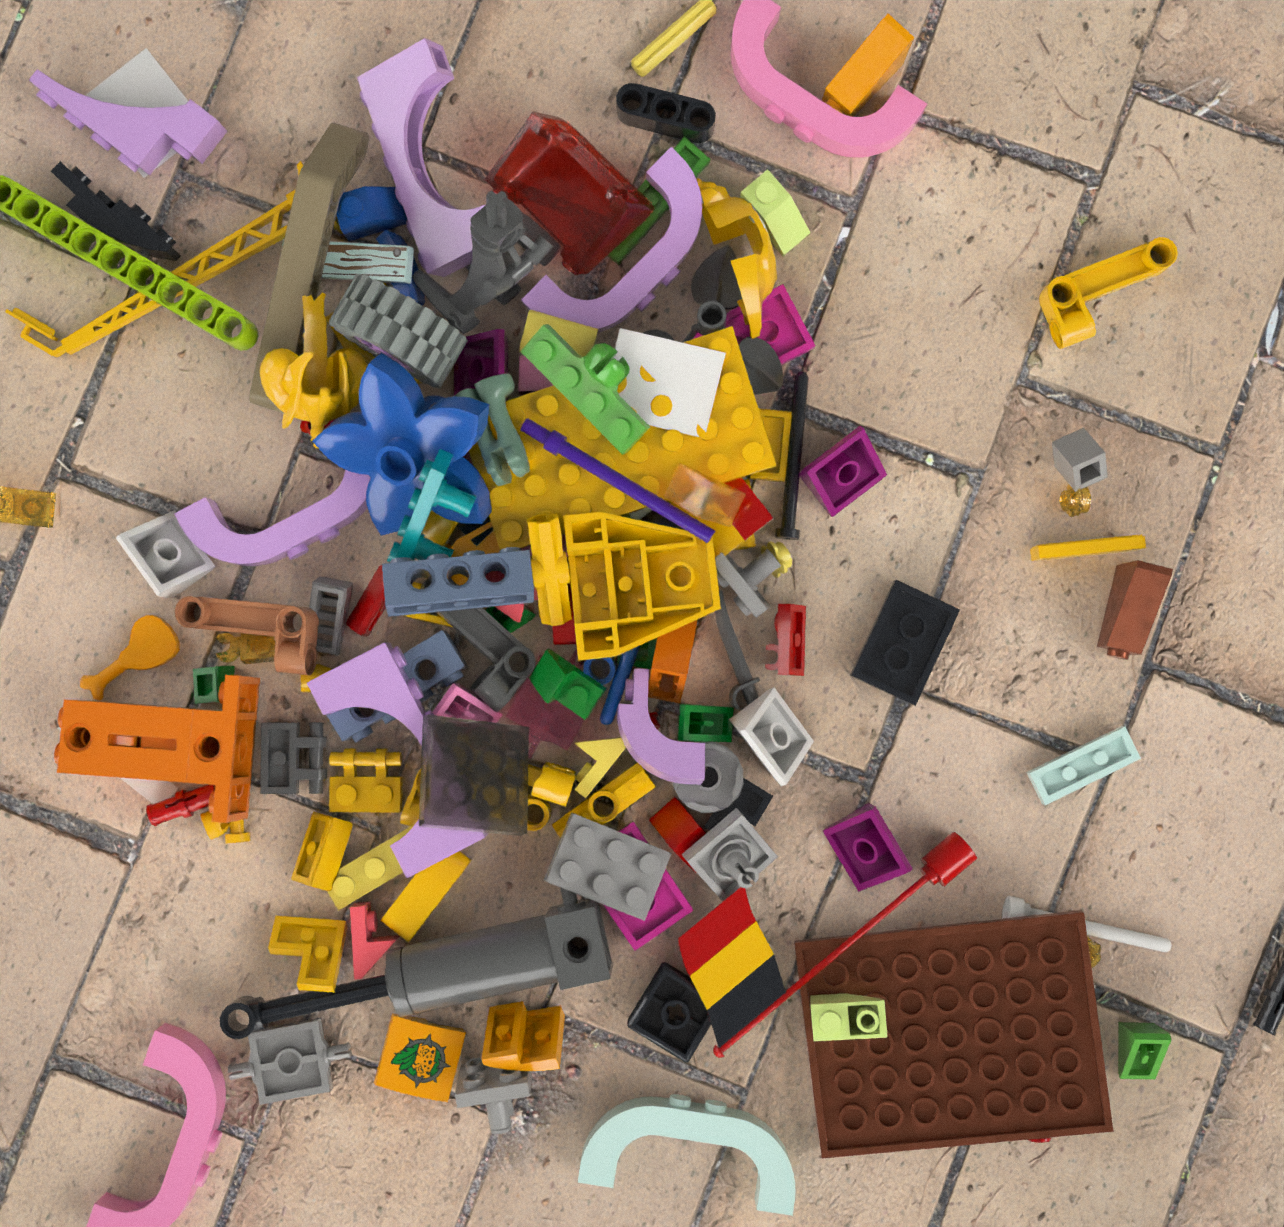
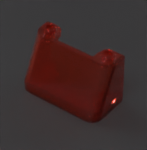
M535 111L530 114L484 179L493 188L492 191L496 195L503 191L513 203L521 204L563 246L560 251V255L563 258L561 263L574 275L589 274L642 225L654 211L652 203L573 125L560 117Z

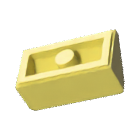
M529 310L519 352L543 325L549 324L583 357L595 345L598 329Z

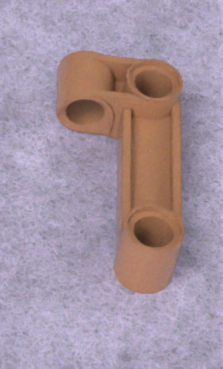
M197 596L184 597L176 604L175 618L181 626L186 628L274 636L276 641L274 654L276 672L310 676L315 670L319 617L311 608ZM197 605L201 609V615L198 620L194 617V609ZM296 614H299L302 618V626L298 631L293 626V619Z

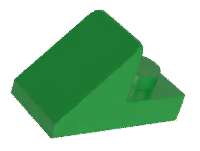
M549 648L546 649L529 677V680L546 703L549 704L557 700L584 720L590 716L607 689Z

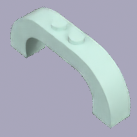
M672 1094L670 1098L653 1096L634 1098L615 1106L604 1114L594 1125L586 1139L578 1175V1183L613 1188L617 1162L625 1147L637 1138L657 1135L734 1147L746 1153L758 1169L754 1198L758 1211L793 1216L796 1193L794 1173L788 1153L778 1135L765 1122L748 1112L726 1107L727 1104L722 1101L706 1100L705 1104L691 1102L690 1097L679 1094Z

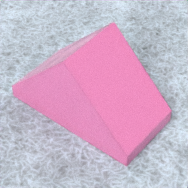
M453 683L432 712L437 717L481 743L484 742L503 715L499 711L495 712L482 699L460 683Z

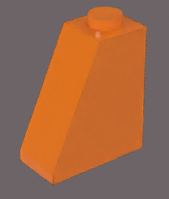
M697 620L657 638L648 683L649 698L675 703L681 702L690 664Z

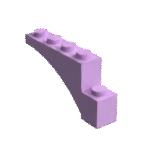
M38 69L29 79L31 83L40 89L36 96L53 109L59 104L67 111L63 117L78 129L82 130L84 126L91 129L94 133L90 138L105 150L109 151L111 147H114L121 153L117 159L133 172L141 168L148 175H151L171 148L187 161L193 156L203 164L227 133V130L217 119L191 99L187 104L156 108L130 107L102 102L79 94L57 83Z

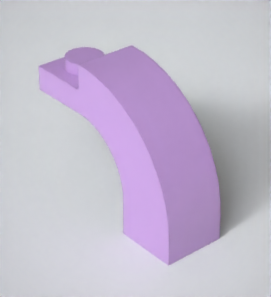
M634 669L632 679H626L625 701H631V704L619 703L617 708L618 728L625 747L635 761L651 774L674 783L701 785L705 779V743L675 741L665 737L655 728L648 712L649 669Z

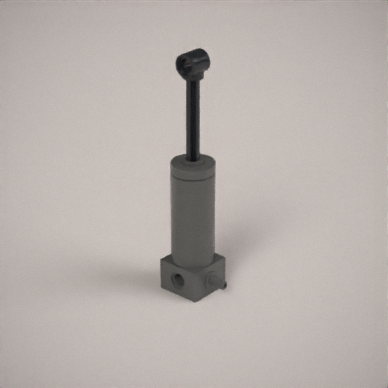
M560 887L563 904L549 907L546 915L389 949L386 953L385 975L336 985L335 993L308 991L264 1001L262 997L242 996L222 1011L220 1027L226 1036L232 1039H243L254 1031L267 1029L269 1022L389 996L398 1016L405 1017L553 983H559L560 990L609 980L611 979L613 964L600 905L591 899L577 900L576 893ZM574 937L584 938L588 945L583 948L576 947L571 939ZM236 1010H243L248 1014V1025L240 1024L237 1021Z

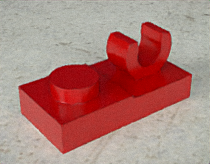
M778 604L774 626L779 641L778 644L766 645V650L776 651L778 660L774 664H765V668L771 671H778V675L804 676L806 606Z

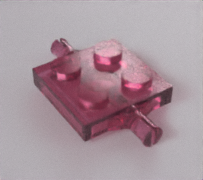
M576 646L568 662L581 669L585 660L576 662L578 658ZM539 655V657L537 658L535 667L540 661L542 655ZM529 675L505 716L520 724L529 733L518 752L524 755L531 743L532 745L526 757L532 759L540 741L552 742L568 751L585 720L557 700L549 704L546 703L529 680Z

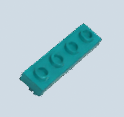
M439 449L434 462L426 460L418 479L425 482L422 490L419 488L414 490L408 508L414 510L412 517L404 516L397 535L403 537L401 544L394 542L387 559L388 562L400 557L411 558L414 561L415 558L427 560L428 556L434 554L452 556L453 549L446 548L424 538L425 535L422 532L433 506H442L468 518L475 502L476 495L459 490L447 484V480L444 479L454 454Z

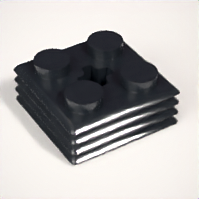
M662 962L630 1014L627 1026L678 1059L688 1063L710 1028L711 1022L707 1009L691 978L667 962ZM677 1004L681 1005V1011L684 1015L682 1017L676 1015L673 1019L669 1018L667 1007H675Z

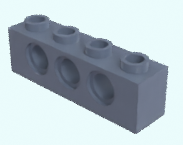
M507 547L501 549L500 553L491 554L474 550L468 551L459 557L434 554L428 556L427 560L412 561L411 558L400 557L392 559L390 563L382 564L385 606L388 617L534 602L530 550L521 551L519 547ZM491 571H500L505 576L499 582H490L485 578L486 574ZM462 574L468 578V581L461 586H455L449 582V579L453 575ZM423 577L431 581L430 586L420 590L412 586L413 582L418 578Z
M445 630L439 631L403 653L407 661V665L403 668L409 680L415 678L423 692L424 697L419 699L421 703L434 695L431 689L439 684L444 683L448 687L463 678L464 675L461 671L468 667L450 635ZM425 660H431L436 667V673L430 680L423 679L419 674V666ZM350 707L327 715L341 740L347 741L352 738L355 743L372 734L371 726L383 720L385 724H388L396 719L379 710H374L370 717H365L360 713L359 707Z

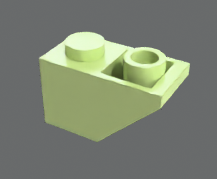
M848 993L810 995L813 1041L887 1038L884 999Z

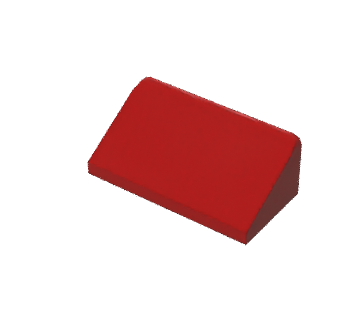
M382 565L376 570L346 621L347 626L361 636L367 637L371 634L386 608Z

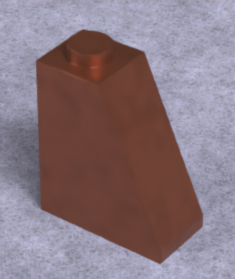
M1140 560L1116 565L1097 647L1108 649L1107 656L1128 660L1129 655H1142L1171 579L1173 569Z

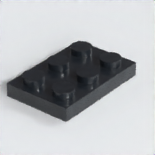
M894 580L850 676L916 706L960 609L901 581Z

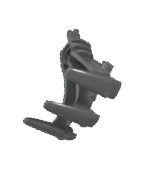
M492 190L486 195V205L470 219L472 262L465 266L469 271L468 277L455 294H451L421 270L416 271L412 276L415 284L432 305L448 320L451 326L458 329L462 334L471 331L480 323L479 319L475 316L474 309L480 305H486L493 299H496L502 305L508 304L522 289L517 283L534 269V265L540 263L546 266L561 249L556 240L534 220L520 211L503 191L497 195ZM516 242L525 249L524 255L519 256L514 248Z

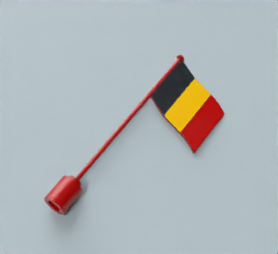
M953 831L921 858L924 866L920 868L923 876L786 991L774 953L752 913L746 888H738L678 938L679 949L685 968L709 1015L717 1045L713 1048L714 1055L718 1058L725 1057L723 1053L925 883L929 881L932 885L939 883L945 887L977 860V856L972 848L959 834Z

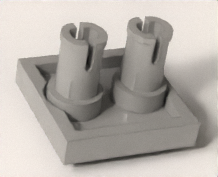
M482 1057L473 1058L465 1064H461L455 1090L457 1108L486 1104L491 1133L502 1134L510 1131L512 1128L510 1115L513 1114L514 1110L512 1099L530 1096L533 1071H513L485 1066L481 1061Z

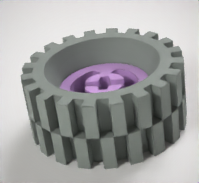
M355 275L329 320L330 326L343 334L349 341L356 343L361 349L373 354L374 357H377L382 352L399 363L413 378L438 389L441 388L467 343L466 337L460 334L458 329L449 325V322L442 317L435 315L432 310L421 306L416 300L409 296L406 297L395 288L387 287L381 281L373 280L366 275Z

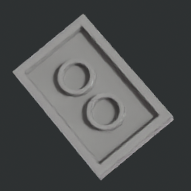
M571 812L544 881L645 921L672 853Z

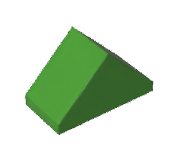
M1118 1022L1119 1078L1155 1080L1171 1043L1170 1033L1155 1023Z

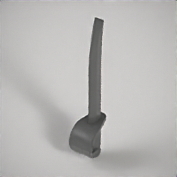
M719 590L721 609L715 611L716 623L739 684L731 689L729 701L735 709L741 711L744 708L739 707L736 702L737 693L742 690L748 706L759 697L754 683L759 682L760 679L759 677L752 678L727 612L723 591Z

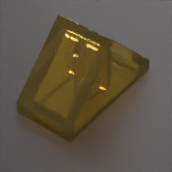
M679 463L664 497L698 518L730 527L746 493Z

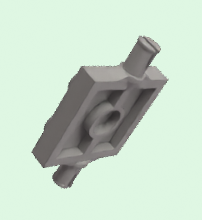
M321 1018L267 1027V1029L254 1031L248 1036L251 1051L249 1062L229 1065L228 1073H231L229 1075L230 1080L251 1076L257 1087L260 1105L326 1093L333 1089L330 1073L331 1061L351 1058L352 1051L349 1050L351 1045L348 1042L329 1047L324 1038Z

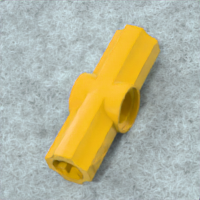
M535 514L527 518L532 553L530 559L533 585L537 590L539 617L541 624H548L550 626L563 625L565 622L572 620L567 586V583H570L566 552L563 551L559 517L558 514Z
M636 762L551 825L559 838L563 834L571 812L604 825L612 821L619 813L656 786L644 768ZM600 796L609 797L614 803L613 811L607 815L599 814L594 808L596 798Z

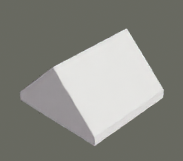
M175 510L121 533L116 537L156 595L171 599L215 567L207 554L191 542L184 533L174 514L176 513Z
M774 687L767 690L729 719L780 786L788 783L814 742Z

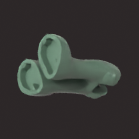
M500 374L475 383V389H465L455 395L458 397H470L490 404L489 416L497 432V440L487 423L483 435L477 443L485 462L487 473L491 475L492 480L497 486L511 483L512 475L510 469L518 477H523L530 471L526 450L506 408L505 398L513 392L514 381L510 374Z

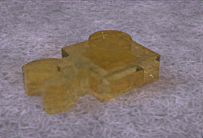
M221 633L216 636V640L222 645L230 644L227 651L216 653V657L221 662L230 663L239 656L240 661L245 665L274 661L276 644L274 636L240 633V637H234L229 633Z

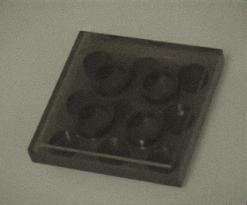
M429 714L423 717L419 827L518 836L527 834L529 727Z

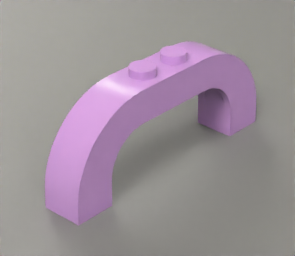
M672 147L646 172V180L663 196L670 210L671 222L665 235L605 295L592 300L576 299L564 293L545 275L521 299L522 303L529 310L597 328L599 333L620 324L637 308L641 312L644 311L656 298L653 292L658 286L663 283L667 287L680 274L681 271L677 267L692 250L699 232L702 218V198L693 171Z
M345 470L341 484L331 495L255 534L245 535L234 531L225 521L217 503L207 497L174 514L187 537L206 554L241 566L268 565L286 557H289L290 560L296 559L309 551L307 546L318 540L321 543H325L339 536V529L356 520L368 508L366 491L371 478L369 475L352 473Z

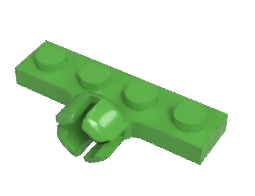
M545 324L520 351L622 455L627 453L650 428L620 397L617 391L618 385L629 374L630 368L623 356L619 361L614 358L618 351L606 343L595 344L582 357L549 324Z

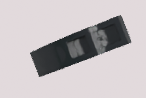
M60 161L51 170L75 194L66 206L90 226L138 253L177 261L181 257L172 248L176 241L161 227L155 232L147 224L152 218L136 203L130 208L121 199L115 203L101 189L95 194L88 187L92 181L77 166L70 170Z

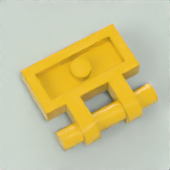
M345 748L343 752H330V766H343L344 776H330L329 812H402V776H388L389 766L402 765V752H388L387 748H376L375 752H357L356 748ZM357 766H375L376 776H357Z

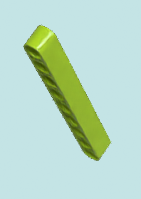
M0 175V210L8 216L229 346L243 351L252 348L258 340L256 325L238 311L12 179ZM39 209L38 214L33 217L36 210ZM68 225L66 231L61 234L62 229ZM96 241L95 247L89 251L90 245ZM125 257L124 264L117 269L118 262ZM154 274L153 281L146 285L147 278ZM183 290L182 298L174 303L176 294ZM212 307L211 316L203 320L204 312ZM242 324L241 332L237 336L232 337L233 329L237 325Z

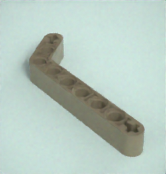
M331 123L301 168L250 389L249 401L252 404L283 413L265 394L261 384L260 364L265 355L274 349H289L298 356L303 354L304 339L302 335L305 329L302 296L312 295L313 300L317 298L339 200L365 158L369 142L367 132Z

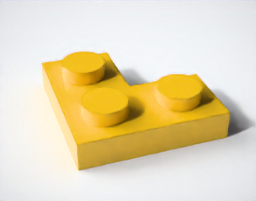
M275 915L268 946L269 952L273 955L302 957L297 979L298 990L335 993L348 928L347 923L344 920Z

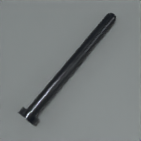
M797 372L794 380L781 528L775 529V538L782 540H799L800 530L795 529L809 380L806 372Z

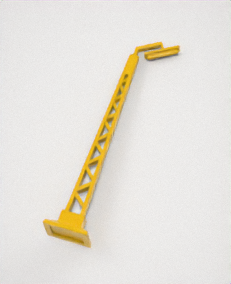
M301 161L297 164L298 175L304 165ZM295 190L285 195L287 200L171 271V273L197 287L283 240L287 225L281 228L283 215L291 210ZM336 215L333 229L343 234ZM272 222L270 235L257 231ZM247 236L259 239V241L244 249ZM235 244L232 256L220 254ZM210 259L221 261L208 269ZM199 267L196 276L187 274L195 268ZM183 290L178 292L175 298L182 295ZM138 292L61 340L62 346L55 350L29 336L33 328L46 337L58 341V338L54 336V329L19 308H14L12 311L7 309L5 312L26 324L20 334L21 338L57 358L66 352L70 355L161 305L153 300L148 302L149 298Z

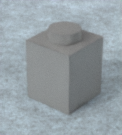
M1085 428L1052 442L1055 468L1075 492L1108 477L1105 451Z

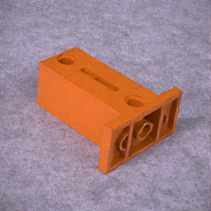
M225 675V682L220 684L218 694L219 702L223 704L222 710L64 699L63 707L60 708L58 713V725L61 728L60 743L57 744L54 752L57 773L215 785V791H212L209 797V812L213 813L212 822L229 823L248 819L260 678Z

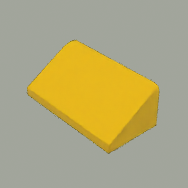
M313 811L291 880L310 887L331 891L353 824Z

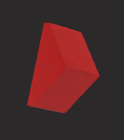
M673 797L649 821L669 847L696 873L682 854L707 832L680 801Z

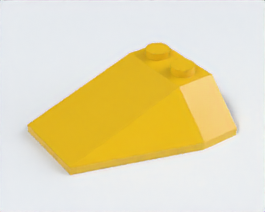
M604 512L563 515L578 661L616 657L721 609L713 536L706 543L686 530Z

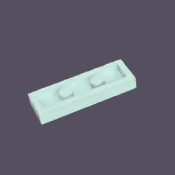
M1120 726L1026 773L1041 803L1047 805L1141 759L1126 727Z

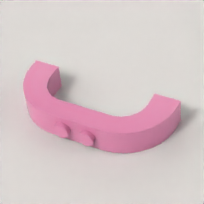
M743 0L733 24L730 49L731 64L742 90L756 105L764 110L765 115L770 120L778 124L783 122L793 129V133L800 140L806 143L813 142L826 151L845 157H869L883 153L895 147L909 135L921 118L927 103L898 85L884 106L871 115L851 117L838 112L779 73L767 60L764 52V42L778 23L781 7L771 0Z
M164 1023L154 1031L143 1063L144 1066L167 1073L176 1079L183 1088L187 1099L186 1117L158 1195L148 1200L133 1201L106 1192L94 1203L86 1227H169L189 1205L198 1186H204L211 1168L206 1162L210 1152L215 1153L223 1133L218 1128L225 1108L226 1088L223 1072L215 1055L202 1040L192 1033Z

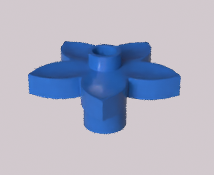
M381 352L368 364L361 378L359 404L362 412L347 413L336 418L312 442L329 460L339 467L352 473L370 476L371 479L366 491V503L370 517L381 536L397 532L405 515L412 517L414 510L408 508L415 488L422 490L425 482L418 479L426 460L434 462L439 449L454 454L444 477L447 480L446 483L477 497L468 518L439 505L433 506L432 511L448 520L459 523L482 524L492 512L490 494L481 474L463 456L482 437L488 423L490 404L470 397L452 396L445 398L438 395L423 397L420 387L412 375L399 363Z

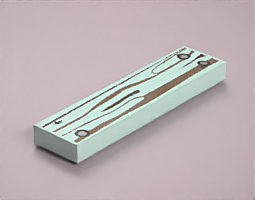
M330 242L322 278L353 280L356 274H360L381 282L411 284L414 248L401 245Z

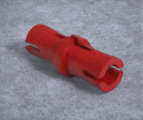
M207 784L188 792L183 789L177 791L174 797L147 805L146 812L150 823L155 827L181 816L184 818L191 817L195 811L209 807V797L211 792L215 791V785Z

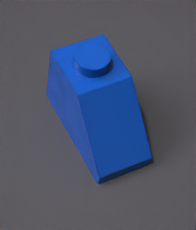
M364 186L342 194L336 215L340 229L348 241L406 225L408 219L403 206L395 195L396 187Z

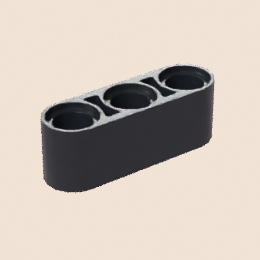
M636 83L625 84L617 92V115L623 124L678 139L686 137L690 142L694 143L706 142L714 133L716 113L711 104L706 101ZM628 100H636L641 106L635 110H628L623 104ZM668 108L675 114L671 118L663 119L657 115V112L660 109ZM695 117H703L708 121V124L704 127H696L691 123V120Z

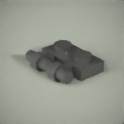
M300 722L261 723L260 794H298L299 780H309V794L323 793V779H327V768H323V748L327 747V736H323L324 722H310L308 737H299ZM299 748H309V768H299Z

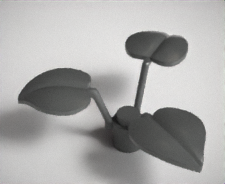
M729 245L720 248L705 259L693 276L691 292L694 300L701 306L697 313V324L692 325L691 331L683 342L692 340L697 333L704 336L725 329V309L738 307L737 301L743 299L731 264V260H735L737 257ZM653 329L643 332L644 334L674 341L672 336L665 331ZM751 337L743 339L739 344V349L754 395L778 391L783 383V370L774 349L766 341L757 337L751 339Z

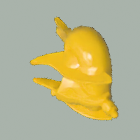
M323 292L315 300H313L312 295L302 296L305 329L302 335L304 339L303 354L298 356L289 349H274L265 355L260 364V378L265 394L283 412L282 428H287L293 418L310 422L311 441L324 430L325 424L347 413H351V410L359 403L360 382L368 366V362L363 354L355 349L342 348L333 352L329 358L327 357V322L324 315L326 294Z

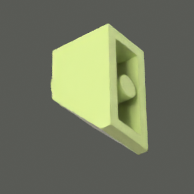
M768 169L741 191L740 198L745 199L755 208L765 224L771 243L783 257L810 235V231L791 195Z

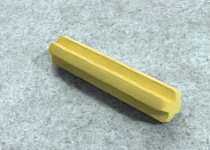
M699 0L636 55L631 61L634 71L640 77L646 76L716 14V6L712 0Z

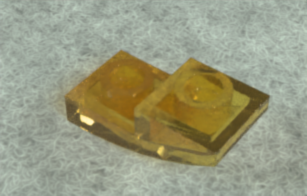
M0 486V522L53 528L56 493Z

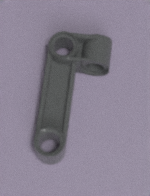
M451 578L449 579L452 585L458 586ZM426 579L422 583L420 590L429 587L431 581ZM483 608L436 612L493 663L475 680L470 690L495 712H498L508 703L518 687L534 670L536 660L533 652L519 642ZM514 652L520 653L525 659V666L520 672L513 671L509 665V658Z

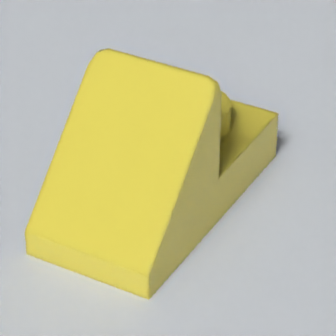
M621 737L575 742L579 748L596 760L593 766L587 762L575 777L579 784L574 790L584 798L590 794L626 747Z

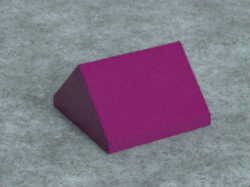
M495 329L466 336L467 343L454 364V396L462 390L475 389L474 384L483 379L500 374H508L509 340L504 329Z
M858 426L800 472V478L831 517H834L887 476L862 426Z
M870 803L863 805L823 830L824 835L858 892L913 870L878 809Z

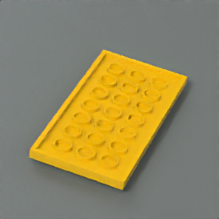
M733 326L683 342L726 353L707 431L705 432L699 424L696 427L699 437L683 434L674 429L666 430L650 426L627 453L622 455L554 385L505 401L509 416L526 450L530 471L523 477H518L510 469L512 475L511 483L497 486L492 480L491 475L487 473L478 443L476 442L469 450L473 466L483 477L490 494L492 512L489 517L499 549L530 546L527 518L535 514H558L561 533L565 535L563 515L604 512L624 516L648 508L560 454L555 456L543 449L544 444L520 430L527 418L550 432L556 430L567 437V442L665 501L776 467ZM641 365V377L647 382L656 381ZM626 377L618 385V393H621L626 388ZM658 395L651 402V410L656 416L664 417L671 412L672 401L666 395ZM488 414V424L497 440V432Z

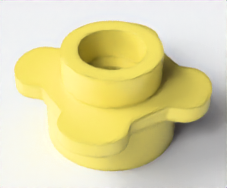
M772 541L767 543V547L765 545L760 548L761 554L768 549L781 564V567L773 571L772 575L778 578L781 576V573H787V568L792 566V558L786 546L781 542L774 543Z

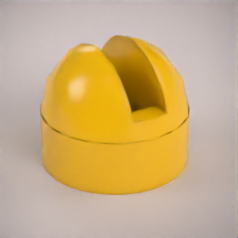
M208 810L201 813L200 817L209 838L212 840L226 833L230 822H212L213 813H210Z

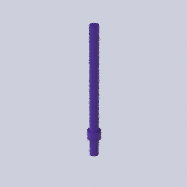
M529 418L524 421L520 430L544 444L543 449L555 456L558 454L564 456L706 543L712 538L715 530L567 442V437L556 430L550 432Z

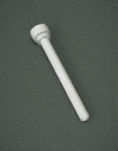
M1007 896L1003 904L1002 919L1050 914L1052 912L1031 908L1030 904L1025 903L1024 899ZM1085 920L1087 935L1160 952H1168L1172 946L1167 938Z

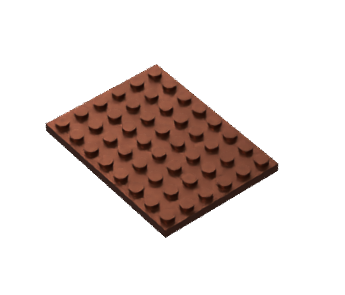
M1082 910L866 933L800 988L822 1159L1114 1132L1085 915ZM852 935L794 941L799 979ZM848 993L884 999L887 1038L813 1041L810 995Z

